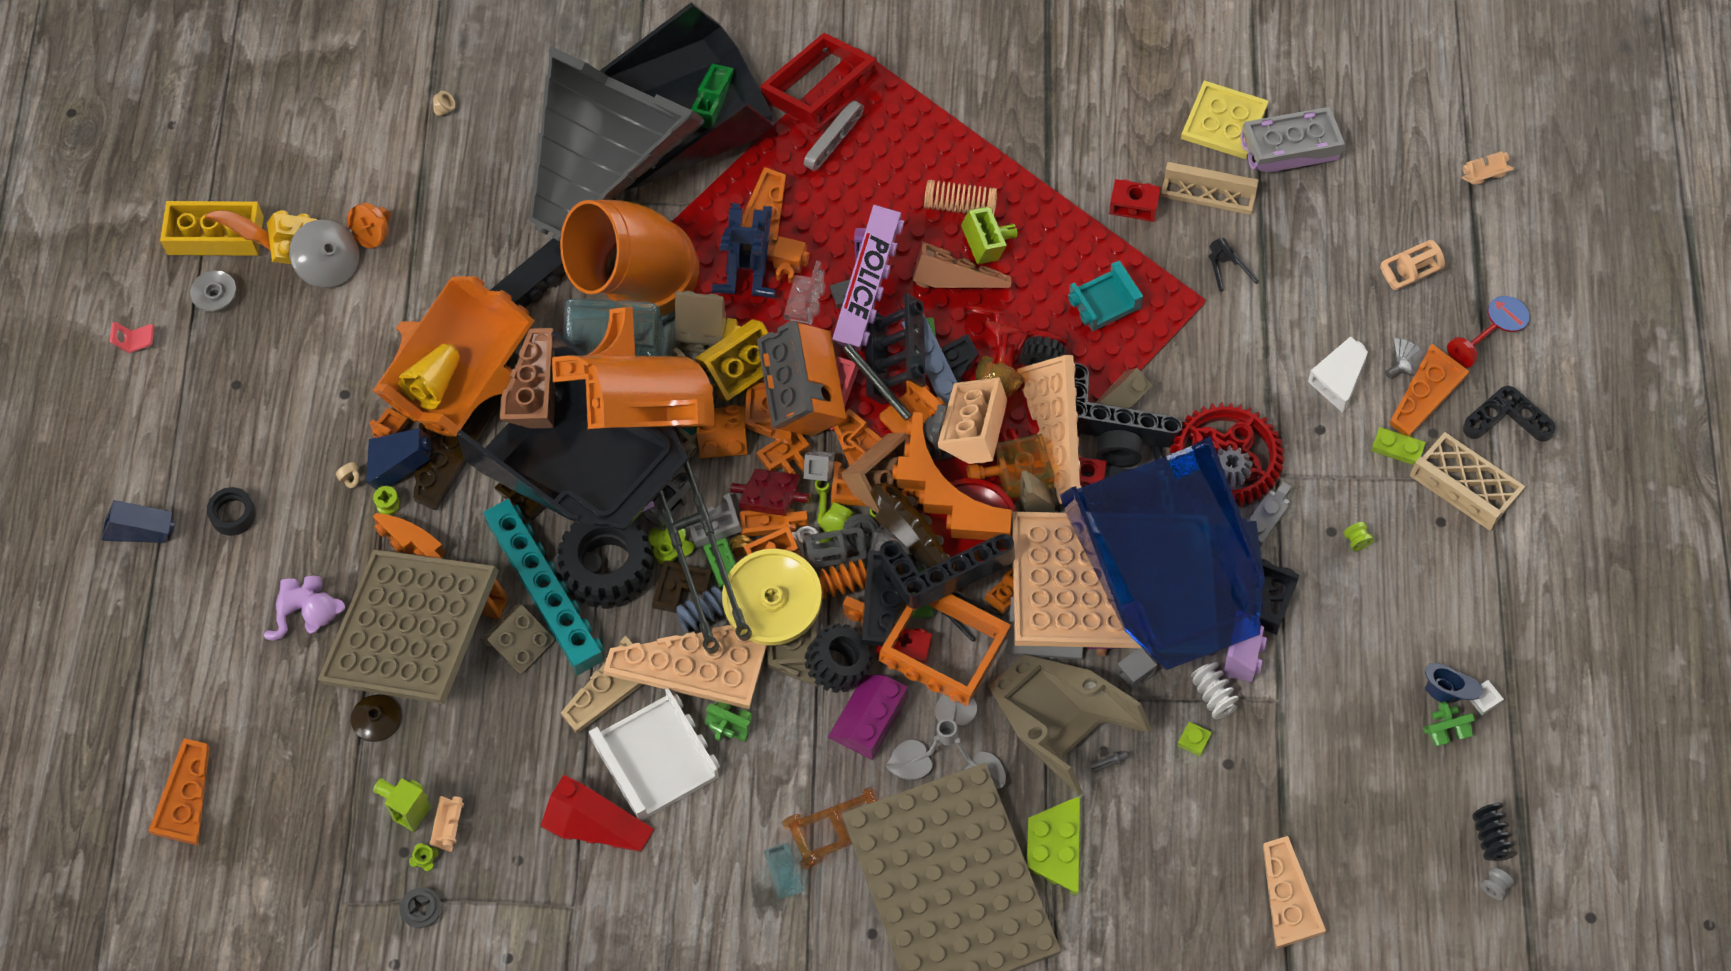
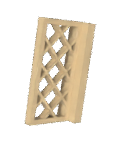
M1446 432L1442 434L1423 457L1420 456L1410 473V477L1489 531L1493 529L1500 517L1526 487ZM1446 442L1453 447L1454 452H1443L1441 445ZM1439 458L1441 467H1436L1427 460ZM1444 458H1456L1457 466H1446ZM1461 458L1471 459L1474 465L1463 466ZM1481 471H1489L1493 474L1494 479L1483 480ZM1448 472H1459L1461 480L1453 479L1448 475ZM1465 472H1476L1478 480H1466ZM1496 485L1498 494H1487L1485 486ZM1501 485H1509L1516 491L1514 493H1503ZM1468 486H1479L1481 494H1475L1469 490ZM1489 500H1500L1501 508L1497 509L1489 503Z

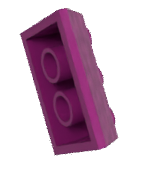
M865 675L846 704L828 738L873 760L908 699V687L887 676Z

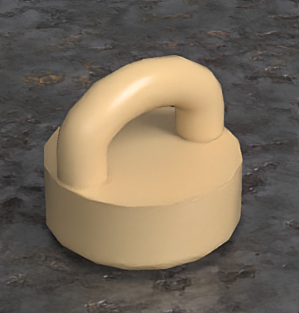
M440 91L434 95L433 109L437 116L448 114L454 110L455 100L450 93Z
M350 462L337 470L336 477L340 483H345L348 488H355L360 481L359 474L361 469L357 463Z

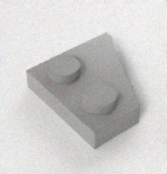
M730 493L723 496L724 502L715 509L712 506L707 509L715 531L714 537L716 541L742 532ZM701 522L689 526L696 548L710 543Z

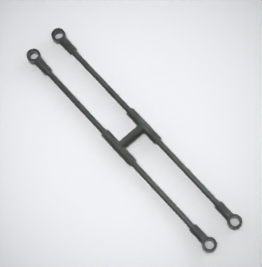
M673 427L675 433L677 434L680 440L682 448H684L677 427ZM689 461L684 464V468L694 494L693 500L698 513L675 521L671 508L667 505L663 490L658 493L673 548L677 551L700 620L699 626L704 638L703 647L706 652L713 654L719 650L720 646L713 636L709 622L706 621L682 550L683 544L680 539L679 530L699 522L702 523L733 609L732 614L737 626L735 630L736 635L740 640L747 641L752 637V630L746 624L742 610L738 607L714 537L715 531L703 496L699 493ZM747 629L746 634L740 635L742 630ZM715 642L713 647L708 648L709 643Z

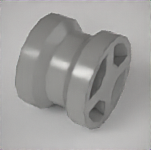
M1493 867L1488 873V879L1483 880L1480 887L1490 897L1502 900L1506 895L1505 890L1511 888L1514 881L1506 872Z

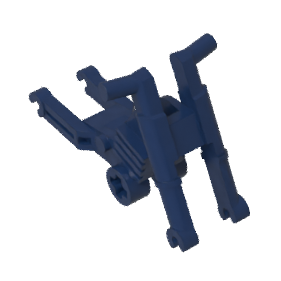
M731 203L728 228H725L720 243V251H728L725 272L727 274L726 284H712V293L735 294L738 269L744 267L754 270L752 296L775 299L776 289L762 287V281L766 274L772 207L763 206V210L754 209L753 223L750 228L742 227L743 208H741L740 204Z

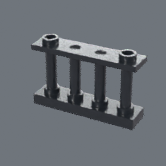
M908 293L904 295L903 309L885 317L877 313L874 323H869L867 329L870 337L867 346H865V362L889 388L908 380L920 387L926 386L924 306L922 301ZM905 318V329L887 336L888 325ZM905 339L906 350L888 357V346ZM906 360V371L888 378L889 367ZM866 377V396L880 404L887 403L888 401Z

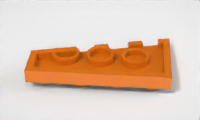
M764 167L743 214L742 227H752L754 209L763 210V206L772 207L767 260L773 261L772 255L778 238L786 175Z
M1431 343L1418 371L1392 416L1390 425L1401 434L1410 437L1467 378L1470 371Z
M183 738L148 830L151 835L199 845L210 748L207 743Z

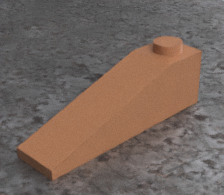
M922 242L913 273V281H916L917 285L924 288H929L930 286L935 288H1010V276L986 266L977 268L971 260L965 257L963 259H955L950 256V251Z
M553 328L529 329L520 350V357L516 367L510 374L511 379L507 389H504L501 396V421L527 428H554L555 382H553L552 370L554 347L551 333L554 331Z

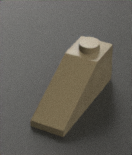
M1138 368L1125 371L1095 403L1129 409L1151 388L1152 384Z
M1022 471L1020 488L1022 512L1054 513L1055 508H1058L1055 493L1051 494L1049 486L1028 471Z

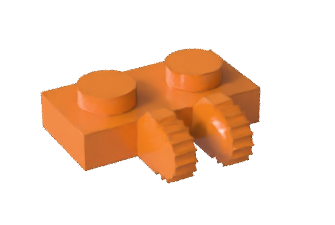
M793 432L792 445L775 440L757 451L756 454L767 470L776 471L782 467L785 473L796 474L789 465V462L794 459L800 470L804 472L805 461L801 454L808 451L810 445L802 434Z

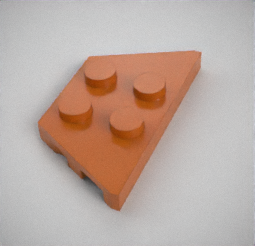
M763 377L747 387L745 426L749 430L792 445L793 432L772 428Z

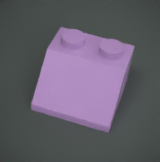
M1239 611L1236 612L1223 676L1253 682L1254 674H1260L1262 660L1258 659L1259 651L1264 652L1267 637L1262 636L1263 626Z

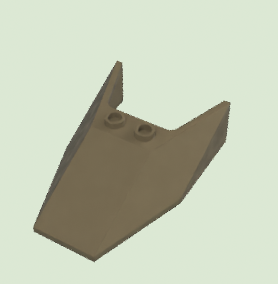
M1023 654L988 686L1019 739L1079 796L1083 793L1072 767L1065 763L1064 756L1100 723L1107 722L1144 732L1152 730L1140 702L1088 669Z

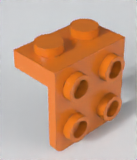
M909 380L906 381L907 393L899 398L912 413L908 420H912L913 412H922L924 423L930 416L935 415L938 405H945L941 398H935L930 393L927 385L920 387ZM892 405L880 414V420L893 433H907L908 420L905 421Z
M729 405L727 407L714 408L715 426L697 427L700 458L748 454L745 408L743 406Z

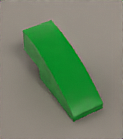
M712 64L698 88V97L691 110L705 120L701 126L702 128L708 129L715 124L724 103L734 68Z

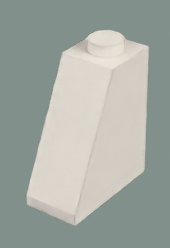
M1350 336L1310 371L1308 382L1343 413L1347 409L1360 377L1368 351L1361 342L1355 341Z

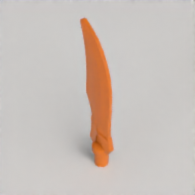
M223 210L210 212L205 215V218L223 224L246 240L257 241L270 250L268 232L249 219Z

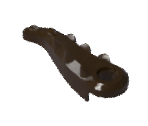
M877 483L871 489L873 499L880 506L875 520L891 532L926 569L951 558L942 549L943 537L935 535L930 528L932 523L931 517L921 515L914 507L916 504L915 497H905L901 491L888 483ZM967 586L957 591L962 593L967 588Z

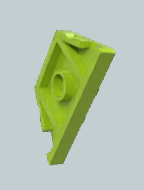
M1075 797L1028 818L1027 867L1029 872L1037 876H1043L1048 882L1054 885L1058 884L1070 890V893L1073 895H1078L1080 797Z

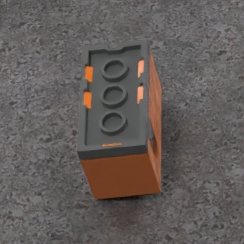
M789 321L777 328L778 333L769 332L757 339L772 428L814 436L847 419L831 331Z

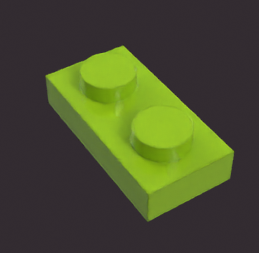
M1379 427L1371 451L1414 465L1422 455L1426 442Z

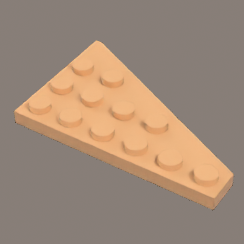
M1063 355L1017 369L1018 375H1022L1025 382L1023 392L1027 398L1032 420H1037L1040 429L1037 435L1042 444L1046 463L1052 466L1054 472L1052 482L1056 488L1060 504L1081 502L1080 496L1082 493L1079 478L1081 465L1078 458V414L1076 412L1075 400L1077 390L1074 380L1076 368L1073 355Z
M726 625L712 628L711 630L720 646L716 653L710 654L706 652L703 647L704 638L702 632L696 634L691 632L683 636L675 635L660 638L655 642L645 644L634 643L628 647L610 648L603 672L604 675L662 689L669 688L671 691L750 709L767 645L757 644L749 640L742 641L736 635L733 627ZM715 642L709 643L708 648L713 647Z

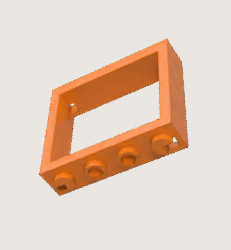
M952 594L928 604L994 638L968 686H965L893 649V646L916 610L906 606L880 650L879 661L888 665L889 669H896L902 672L908 679L925 684L931 691L940 692L948 696L954 703L958 701L968 707L1006 641L1011 624Z

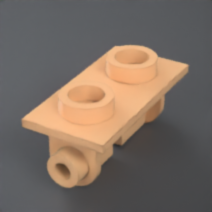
M1500 151L1486 156L1487 165L1484 163V158L1466 162V165L1463 166V172L1467 175L1462 176V179L1471 184H1480L1489 177L1505 176L1506 172L1514 170V167L1506 163L1509 161L1508 153Z
M440 796L430 845L452 852L453 844H456L457 841L455 837L461 808L464 807L461 797L454 796L451 800Z

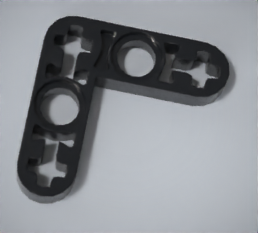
M1512 386L1500 388L1470 414L1463 425V432L1467 437L1478 439L1502 418L1509 415L1531 436L1542 442L1550 440L1556 428L1555 423ZM1509 395L1512 396V399H1511V400H1510V399H1507V400L1505 401V400L1503 399L1504 396H1505V397H1508ZM1494 408L1498 415L1489 417L1486 415L1485 409ZM1527 409L1532 413V417L1523 418L1519 411ZM1480 419L1482 420L1478 429L1470 428L1471 425L1474 426L1479 422ZM1539 428H1548L1547 431H1539Z

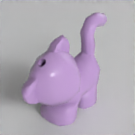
M319 576L305 577L302 587L296 579H282L276 601V621L279 628L277 631L267 630L264 633V637L272 641L282 639L288 632L286 616L298 609H302L306 631L309 634L315 633L321 626L329 624L336 615L343 612L345 604L339 599H334L328 593H317L323 589V581Z

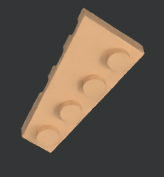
M1285 836L1264 843L1263 853L1275 948L1279 949L1325 934L1326 929L1289 837Z

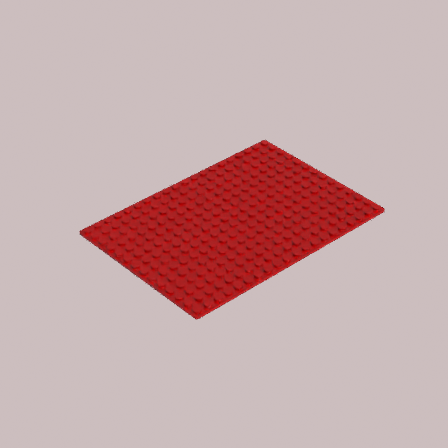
M842 60L800 101L811 106L857 66ZM879 62L878 64L883 76L854 99L864 105L861 117L818 170L812 171L804 166V159L843 109L819 130L786 113L671 221L688 235L698 256L699 278L693 292L703 295L716 294L723 297L726 319H737V325L740 327L752 319L760 321L768 333H778L777 328L789 321L831 331V337L833 338L842 308H836L830 291V285L851 279L856 263L855 228H867L873 205L901 212V220L904 221L901 235L896 234L894 242L897 243V249L894 257H889L887 265H891L887 279L883 278L880 286L884 288L880 302L876 301L874 310H877V313L885 317L904 308L905 294L912 295L923 302L925 317L934 319L935 336L940 348L966 334L970 336L980 357L961 382L1000 377L1007 397L1000 430L1005 435L1007 428L1011 427L1014 432H1016V429L1018 430L1022 443V456L1013 451V458L1010 459L1008 454L1004 453V459L1001 461L995 455L994 463L986 462L983 468L1045 459L1042 451V444L1037 435L1040 430L1037 420H1032L1027 398L1023 392L1025 382L1023 376L1018 375L1017 369L1027 366H1023L1022 361H1020L1023 347L1021 348L1020 355H1015L1013 368L995 365L997 353L996 335L985 325V321L995 322V319L989 314L976 313L971 310L964 312L965 305H986L1003 311L1004 316L999 315L1000 323L1024 330V333L1008 334V342L1015 343V348H1017L1027 330L1048 331L1065 339L1067 346L1063 344V347L1066 348V355H1073L1074 363L1084 365L1089 371L1088 402L1095 403L1125 371L1134 368L1142 371L1205 304V299ZM764 167L785 174L786 180L778 238L780 236L806 242V250L810 254L807 266L802 267L800 274L794 273L793 282L788 283V274H782L780 280H777V268H773V261L767 260L766 274L762 281V287L776 289L775 299L752 296L754 270L744 267L738 269L735 294L712 293V284H726L727 274L725 272L728 251H720V243L725 228H728L731 203L740 204L744 214ZM928 180L935 181L933 205L936 197L937 183L940 181L938 206L942 193V184L945 182L943 208L949 182V205L953 183H955L954 207L958 184H961L959 208L963 185H966L964 209L968 187L971 185L969 210L974 186H976L974 209L977 203L979 186H981L980 208L984 187L986 186L985 207L987 206L989 188H997L994 218L998 227L1015 224L1018 232L1017 238L1004 240L1007 246L998 261L977 264L961 227L967 215V210L963 214L961 209V212L958 214L957 208L954 213L952 209L948 212L946 209L942 211L941 208L937 210L936 207L932 210L931 206L929 209L924 208ZM922 242L950 251V256L955 259H963L965 257L971 260L977 268L986 266L1010 276V288H935L931 286L924 288L917 285L916 281H913V273ZM1120 260L1143 295L1142 308L1092 332L1089 325H1085L1082 322L1078 308L1076 306L1073 307L1068 299L1070 284L1075 283L1079 287L1110 272L1111 264ZM905 318L888 325L887 336L903 330L904 327L901 322L905 321ZM905 339L888 346V357L906 350ZM833 344L835 358L837 356L852 361L843 351L844 347ZM862 345L861 352H857L865 360V346ZM906 360L889 367L888 378L905 372ZM858 369L845 405V412L848 409L852 410L867 423L868 428L883 438L888 433H893L880 420V414L891 404L889 402L880 404L866 396V376ZM926 374V385L929 387L930 393L936 398L937 395ZM906 382L889 388L898 399L907 393ZM930 443V447L934 451V446ZM955 456L947 460L932 458L935 466L948 482L968 478L967 465L972 464H968ZM1048 468L1030 470L1028 472L1039 479ZM1022 472L985 477V481L1001 488L1010 497L1013 504L1020 499Z

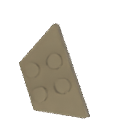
M816 621L805 634L791 642L781 645H767L769 669L811 685L820 686V684L816 685L814 683L816 680L814 677H809L808 672L810 669L805 668L807 660L804 659L808 646L817 636Z

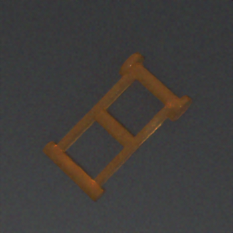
M871 787L862 791L863 795L815 814L804 818L800 814H794L782 821L785 829L790 828L803 858L799 862L801 869L811 868L820 862L819 857L852 845L839 813L866 802L870 804L877 801ZM829 817L839 841L810 851L801 827Z

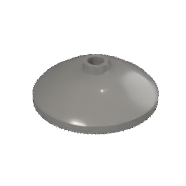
M314 220L300 227L294 234L289 247V257L295 272L305 282L320 288H332L345 283L354 274L359 263V249L352 234L342 225L330 220ZM324 247H330L332 252H326Z

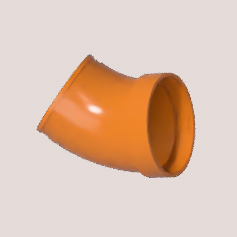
M584 200L577 203L569 211L564 221L560 240L562 263L569 280L581 292L586 294H605L614 307H633V317L647 319L661 317L675 310L676 291H694L699 278V260L692 242L679 226L670 222L665 216L653 209L621 200ZM617 247L615 267L607 281L605 272L607 261Z

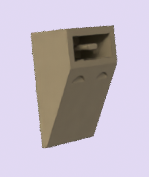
M676 291V347L682 352L701 354L724 338L727 323L724 298L716 294L703 295L692 291Z

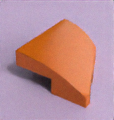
M848 409L845 412L847 419L834 425L833 428L848 464L851 466L882 438L868 428L867 423Z

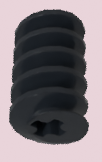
M1502 803L1486 805L1476 810L1472 815L1473 820L1477 822L1475 829L1479 831L1478 839L1483 841L1480 845L1481 849L1485 851L1483 857L1488 861H1504L1513 858L1517 854V852H1510L1508 850L1514 847L1515 844L1514 842H1506V839L1510 838L1512 833L1503 832L1504 829L1509 827V823L1500 822V820L1506 817V813L1497 812L1504 807Z

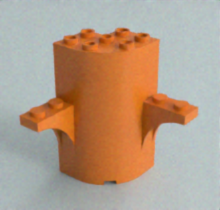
M476 276L451 277L420 322L400 321L395 328L402 335L399 350L382 378L372 390L415 423L418 421L425 425L426 429L441 435L457 436V432L461 430L479 404L492 396L503 394L504 389H507L512 369L505 364L535 321L529 316L530 312L526 308L516 305L511 301L512 297L502 290L489 291L484 287L485 283ZM441 344H451L458 349L460 360L440 404L436 409L430 410L421 407L420 404L422 402L417 399L412 402L401 391L398 385L399 376Z
M633 307L609 309V322L605 336L598 347L585 356L552 357L553 382L586 380L588 429L715 426L713 387L706 373L697 362L684 356H635Z

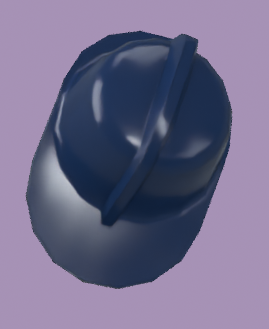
M1431 663L1425 669V675L1428 679L1425 690L1439 702L1453 703L1460 699L1475 700L1483 695V688L1477 680L1444 664Z

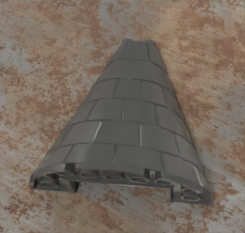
M550 47L548 51V75L545 78L542 127L538 137L537 162L535 163L530 222L536 224V230L546 235L550 231L554 233L552 238L560 241L564 221L569 211L577 203L584 200H612L632 185L637 178L657 164L662 157L681 144L685 138L699 129L705 120L684 106L657 94L654 98L608 77L576 57Z

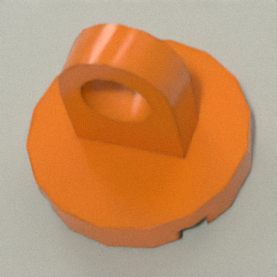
M359 203L348 212V230L351 229L352 236L361 246L368 249L378 247L388 237V222L390 221L391 212L382 206L375 207L369 203Z

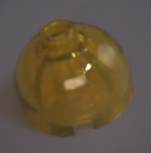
M982 356L975 371V379L983 380L1000 377L1006 397L1014 395L1021 387L1025 378L1021 377L1020 373L1001 362L993 364V358Z

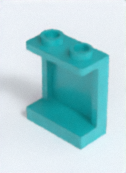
M1119 260L1111 264L1110 272L1079 287L1075 283L1070 284L1068 299L1073 307L1076 306L1080 311L1082 322L1085 325L1088 324L1093 332L1141 309L1143 295Z

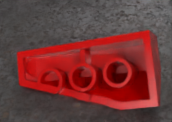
M566 775L562 776L550 795L540 825L541 828L562 839L582 840L591 844H606L614 848L642 852L654 832V829Z

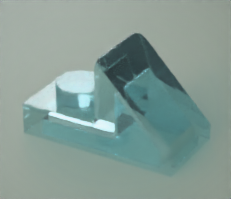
M789 843L764 850L766 864L778 899L802 892L803 888Z

